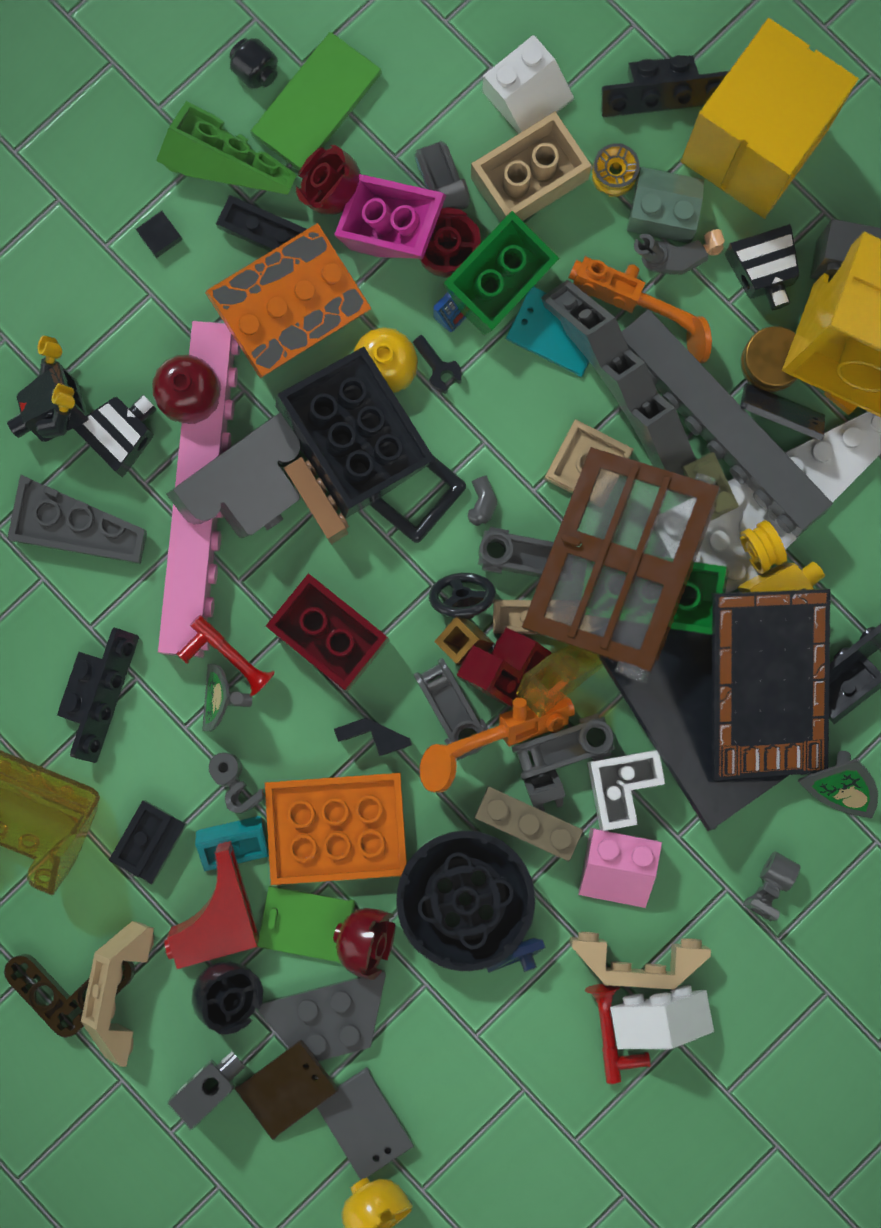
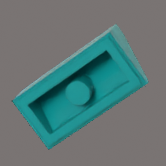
M261 816L196 831L195 845L204 872L217 869L215 856L217 845L228 841L232 842L238 864L269 857L268 841Z

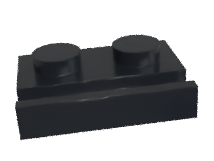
M142 800L109 861L146 880L149 884H154L187 823L180 821L150 802Z

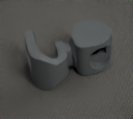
M219 753L210 760L209 773L218 785L230 788L225 794L227 809L235 813H245L266 798L265 789H259L255 795L241 804L238 797L243 788L247 786L244 781L239 780L242 772L241 761L233 754Z
M776 851L773 852L760 874V878L764 881L763 886L759 887L754 895L746 898L743 906L769 921L777 920L780 912L772 907V901L778 899L780 891L790 890L798 877L800 865Z

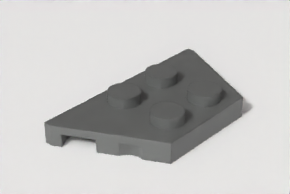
M383 970L374 980L356 977L262 1002L258 1012L289 1048L302 1039L318 1061L367 1049L372 1044L386 973Z

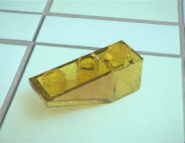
M568 645L549 655L527 672L521 681L516 695L519 698H524L527 701V706L540 718L602 668L603 664L596 654Z

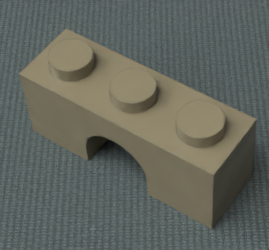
M489 786L474 818L567 861H570L583 832L581 828Z

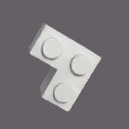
M657 750L587 762L600 830L605 831L638 825L631 790L665 784L660 755Z
M691 985L678 986L674 990L671 989V993L655 994L650 996V999H644L643 994L624 996L623 1003L610 1007L618 1049H674L714 1032L707 991H692Z

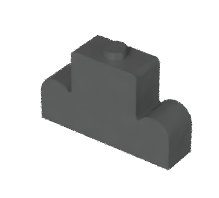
M278 413L166 494L181 515L190 523L202 524L215 518L220 511L239 538L250 536L263 526L266 530H269L283 520L280 514L300 498L297 490L279 467L295 459L300 450L299 439L282 414Z

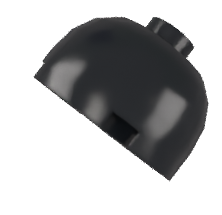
M232 961L219 962L207 967L197 977L192 990V1005L196 1016L206 1027L222 1035L236 1033L247 1027L252 1021L249 1017L253 1014L255 1008L257 1010L260 1009L263 1001V987L260 979L246 966Z

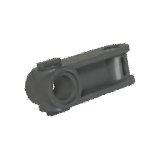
M490 527L489 531H484L483 539L478 549V565L482 566L483 571L501 574L503 570L541 578L554 542L509 534V530ZM492 542L500 543L505 550L504 556L501 558L490 557L487 553V546ZM568 555L559 581H574V576L571 574L574 555Z
M443 658L438 660V664L421 674L419 672L413 674L448 736L444 740L447 745L458 741L460 732L465 729H472L476 733L488 730L483 719L478 721ZM440 675H442V677H440V678L434 680V681L431 682V683H428V682H430L431 680H433V679L439 677ZM486 745L460 756V759L477 754Z
M597 713L579 719L580 725L511 747L513 752H517L522 767L521 778H529L590 757L592 761L612 756L611 750L615 749L613 732L610 726L607 725L605 717L599 718ZM591 728H599L604 733V742L599 747L590 746L586 740V734ZM528 750L531 752V755H532V758H533V761H534V764H535L534 766L531 765V762H530V759H529V756H528V753H527Z

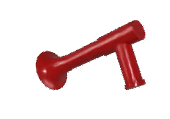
M201 615L190 624L197 634L180 652L176 653L183 662L188 664L189 660L206 642L209 643L244 675L251 687L250 697L257 694L275 673L274 670L263 672L250 664Z
M602 983L585 988V992L591 993L598 1005L606 1083L617 1084L621 1082L620 1070L640 1067L650 1068L651 1062L648 1052L618 1056L610 1007H612L614 993L621 986L604 985Z

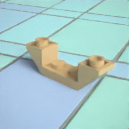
M136 921L130 922L95 952L81 1023L104 1057L119 1066L127 1067L128 1057L133 1050V1031L118 1023H110L116 1010L115 996L117 986L121 982L123 975L122 961L147 963L149 952L154 944V928Z
M578 932V937H570L571 947L604 985L674 990L711 957V949L707 946H702V940L681 938V944H672L670 971H666V965L645 964V969H632V963L613 961L611 962V967H606L607 942L604 939H599V933Z

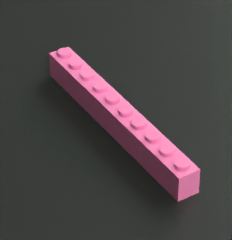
M192 321L189 355L203 359L215 370L221 383V391L217 409L207 419L196 424L182 423L175 487L231 447V433L227 432L228 420H233L234 400H230L231 387L236 388L238 370L233 367L234 355H239L241 348L224 323ZM173 504L158 653L177 656L176 653L180 652L197 634L190 624L199 615L206 620L208 617H213L215 602L214 597H210L211 584H216L218 576V565L213 564L214 551H219L221 546V531H217L218 518H223L220 511L215 518L202 524H193L188 522ZM206 642L193 657L204 658V651H209L210 644Z

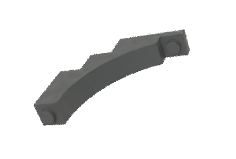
M569 280L543 295L541 300L545 308L561 321L568 337L588 359L619 403L638 435L652 465L685 476L682 466L695 461L696 458L676 408L658 394L646 363L628 349L616 317Z

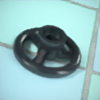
M474 573L447 575L439 579L429 591V602L437 612L448 617H458L466 620L486 611L493 604L496 597V590L492 582ZM462 583L477 584L485 591L471 590L468 587H464ZM450 585L453 589L452 596L442 603L439 600V594Z

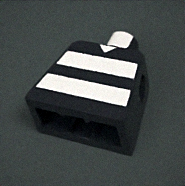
M788 224L730 243L725 256L747 296L753 299L766 294L771 310H777L789 305L791 302L786 288L794 285L799 278V267L791 225Z
M144 395L129 408L118 397H114L88 414L89 420L73 429L118 475L123 477L152 440L154 434L143 422L157 409Z

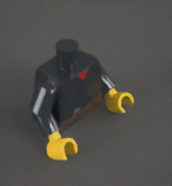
M43 335L39 339L37 348L38 353L46 356V358L41 360L39 376L18 393L17 401L20 414L7 421V424L17 438L32 431L41 441L47 442L55 437L64 436L67 431L87 422L89 418L78 382L55 360L59 359L62 355L61 346L55 338Z

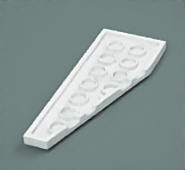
M866 412L824 433L822 441L814 438L786 452V454L833 502L881 454V417ZM735 478L729 480L728 484L739 507L710 521L695 561L726 566L729 573L725 593L738 589L739 585L760 574L749 561L751 557L748 551L745 552L742 547L740 532L748 528L753 530L758 523L767 520L777 531L785 550L797 539L792 532L788 534L778 525L776 521L777 516L769 508L764 509L756 502L753 497L754 492L746 483L740 484ZM696 498L659 515L654 530L668 557L674 559Z

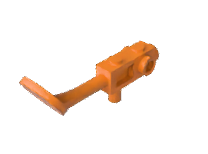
M586 256L583 262L575 261L568 278L574 280L573 284L588 296L596 297L630 313L633 312L637 304L674 321L687 330V349L698 362L705 363L709 359L712 348V336L706 318L694 316L680 308L643 293L642 290L646 282L637 279L640 269L636 265H628L625 273L607 266L600 260H593Z
M560 693L551 696H540L530 704H527L524 698H516L513 700V710L500 714L499 726L448 745L434 744L430 746L423 754L420 763V779L423 786L430 792L442 793L446 791L453 783L456 775V759L476 748L500 739H504L510 747L547 732L555 733L560 731L565 725L569 724V717L575 715V708L569 697L563 698Z

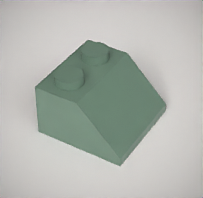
M640 167L627 231L691 243L697 231L703 201L704 179Z

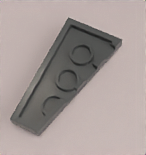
M20 474L7 540L141 564L147 535L146 530Z

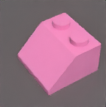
M590 827L578 895L646 908L657 874L662 842Z

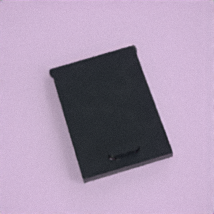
M749 383L744 384L740 404L742 409L822 441L825 430L824 414L768 391L761 390Z

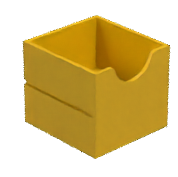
M769 17L699 112L681 162L763 219L767 217L829 131L859 80L858 77L818 50L814 52L810 50L809 44Z
M864 231L851 245L834 277L828 282L829 275L823 273L813 284L782 371L881 417V239Z

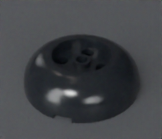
M478 831L449 832L425 843L406 864L397 888V913L400 925L408 941L427 959L438 964V966L451 970H482L496 965L510 956L526 936L532 924L535 911L534 885L522 859L503 841ZM475 871H482L486 875L484 884L477 886L472 883L471 876ZM443 878L452 881L453 887L448 893H443L438 889V882ZM464 892L472 896L471 903L463 905L459 901L460 895ZM482 905H490L493 908V916L491 918L483 919L479 916L478 911ZM450 912H455L460 917V922L455 927L448 926L445 922V917Z

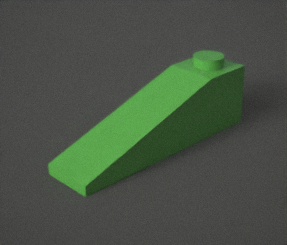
M185 101L168 128L156 159L157 162L163 164L172 172L181 173L189 177L289 194L297 174L268 153L252 150L247 144L248 139L243 135L238 134L235 137L223 129L225 122L217 116Z

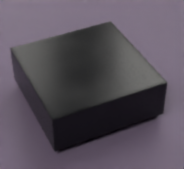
M160 211L136 228L137 233L155 258L183 240L163 211Z

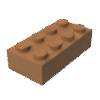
M300 457L284 467L330 544L348 535L347 528L349 525L342 513L339 515L336 513L338 507L331 495L326 497L325 493L328 491L320 478L315 479L314 476L317 474L310 461L307 460L305 462Z

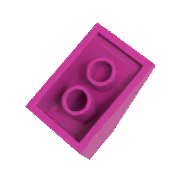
M359 174L356 192L349 202L346 203L334 235L351 251L375 257L423 259L446 195L438 191Z

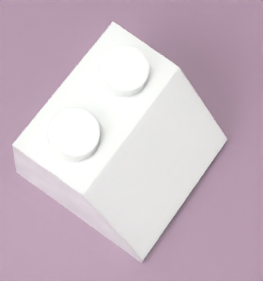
M534 35L483 75L482 92L518 134L551 113H558L574 99L555 58Z

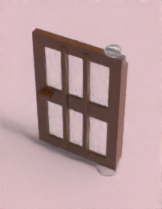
M590 447L522 628L618 662L615 669L616 673L648 684L655 664L659 660L716 508V501L721 490L719 486L715 485L716 480L697 473L695 479Z

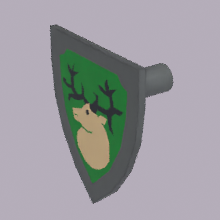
M208 664L202 731L215 730L220 724L227 706L251 707L252 705L250 694L229 692L225 673L221 666L217 664Z
M848 751L838 752L836 766L798 779V782L811 795L836 810L851 815L872 818L877 809L878 789L875 780L858 759L851 760V754Z

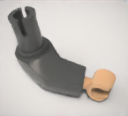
M720 229L711 230L704 235L705 245H702L697 240L680 247L663 241H655L651 235L642 234L639 237L644 243L642 244L636 239L634 249L642 256L643 264L647 269L663 274L683 275L707 262L708 253L713 256L720 254L725 240Z

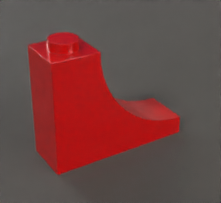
M231 841L217 845L215 851L217 883L208 902L194 916L178 925L172 926L167 939L164 940L167 957L169 960L174 959L177 969L252 949L258 945V930Z

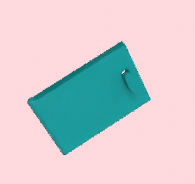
M533 286L527 293L506 340L575 373L578 377H582L589 363L588 359L568 337L561 321L545 308L541 297L547 293Z

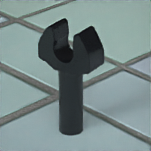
M423 335L413 341L414 346L433 370L429 383L435 390L447 394L448 388L441 380V376L445 373L451 374L458 384L461 383V369L456 361L443 362Z

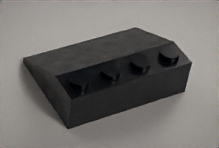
M365 347L356 350L277 394L275 407L297 435L301 449L345 519L372 504L435 461L432 453Z

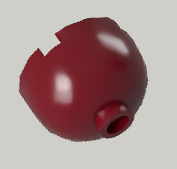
M330 145L332 148L328 150L321 147L314 151L307 158L298 175L302 178L301 189L296 186L299 201L320 214H339L343 212L346 203L349 202L356 192L359 183V174L361 172L357 162L336 145Z
M450 207L442 208L423 259H419L423 267L435 276L449 278L481 244L477 224H474L472 219L467 217V214L462 210Z
M177 355L166 360L157 369L152 381L153 397L160 411L170 420L196 424L207 419L217 409L221 383L215 370L206 361L192 355Z
M371 908L358 909L350 914L343 923L337 925L333 941L337 943L336 952L339 961L347 971L369 980H374L380 975L382 969L377 968L381 959L388 960L394 942L396 926L395 923L389 922V919L394 917L392 913Z

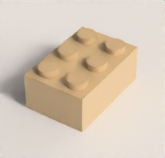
M553 112L471 163V179L500 222L511 211L523 221L589 179L592 165L556 112Z

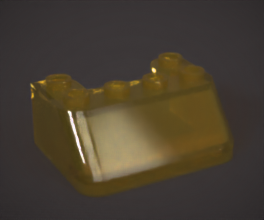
M0 750V846L34 859L27 874L29 884L33 888L53 896L78 858L97 812L100 796L94 788Z

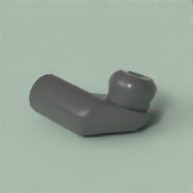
M486 475L472 481L478 500L474 509L468 511V519L471 524L476 526L490 521L497 507V498Z

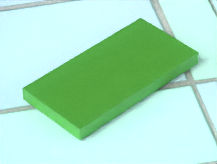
M329 32L250 130L251 135L300 171L307 158L314 151L325 146L382 74L381 68L332 32Z

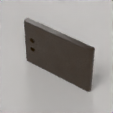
M302 1039L242 1084L235 1087L236 1092L272 1140L276 1139L280 1133L339 1090Z

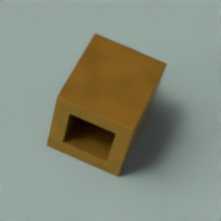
M455 617L434 641L457 665L462 664L463 659L468 655L473 645L487 652L494 644L472 621Z

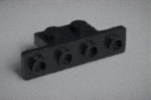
M677 55L672 58L644 59L639 62H631L628 64V75L631 83L602 87V116L613 117L704 106L729 71L699 75L693 55Z
M881 624L876 628H868L861 635L858 642L850 648L845 647L841 649L830 663L829 720L833 724L837 723L881 688V672L867 659L881 648Z
M114 627L102 659L78 651L57 716L80 724L70 751L71 757L93 763L98 761L139 640L138 635Z

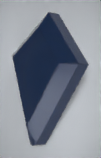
M531 938L522 941L510 956L498 964L488 967V973L519 961L524 972L537 968L533 956L546 948L543 940Z

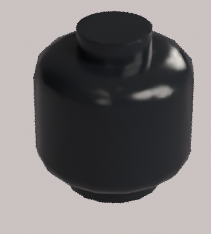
M243 38L232 48L229 54L231 59L230 69L250 89H255L262 85L268 87L277 77V71L275 70L278 65V58L258 38Z

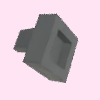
M556 769L523 779L533 807L545 812L543 804L555 800L558 808L563 806V797L566 795Z

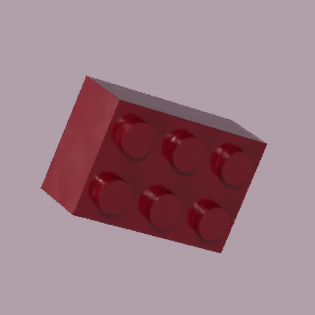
M309 573L266 624L269 630L346 692L351 689L389 642V638Z

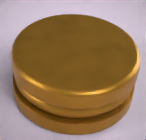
M771 326L759 330L751 337L741 355V369L746 380L751 385L764 391L778 392L788 388L796 381L797 378L782 371L795 336L793 331L780 326Z

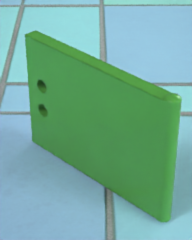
M269 886L257 947L335 961L341 964L336 952L337 943H334L333 936L337 925L343 923L354 912L356 901Z

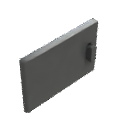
M367 1067L337 1086L338 1092L316 1107L360 1180L370 1176L414 1147V1144Z

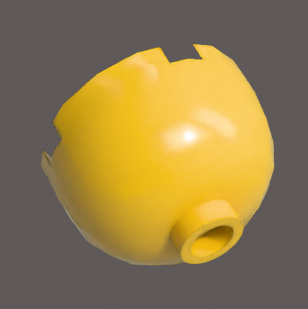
M385 327L371 330L362 336L353 352L365 347L393 393L410 386L416 376L418 358L415 347L408 337L396 329Z
M368 1177L350 1188L352 1195L344 1203L342 1222L344 1228H392L410 1214L413 1206L404 1191L393 1181L377 1179L370 1182Z

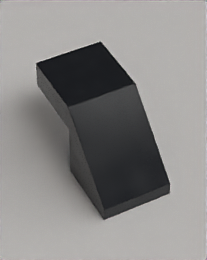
M363 718L334 729L338 742L371 732L379 756L412 746L410 738L368 718Z

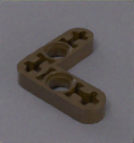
M21 954L8 961L4 970L6 980L57 1035L71 1037L84 1027L81 1023L83 1012L73 1019L74 1028L71 1025L66 1028L62 1026L61 1023L64 1017L61 1014L68 1015L78 1006L83 1010L85 1003L84 994L88 988L89 979L70 996L31 955ZM122 961V965L125 967L123 971L125 979H122L117 986L116 995L134 977L135 968L132 961ZM26 963L29 966L26 974L32 980L37 978V976L41 980L32 985L28 990L25 986L30 984L31 981L26 976L18 978L15 975L18 970L15 964L22 965ZM40 986H48L52 989L54 998L51 1004L44 1005L37 1000L36 993Z

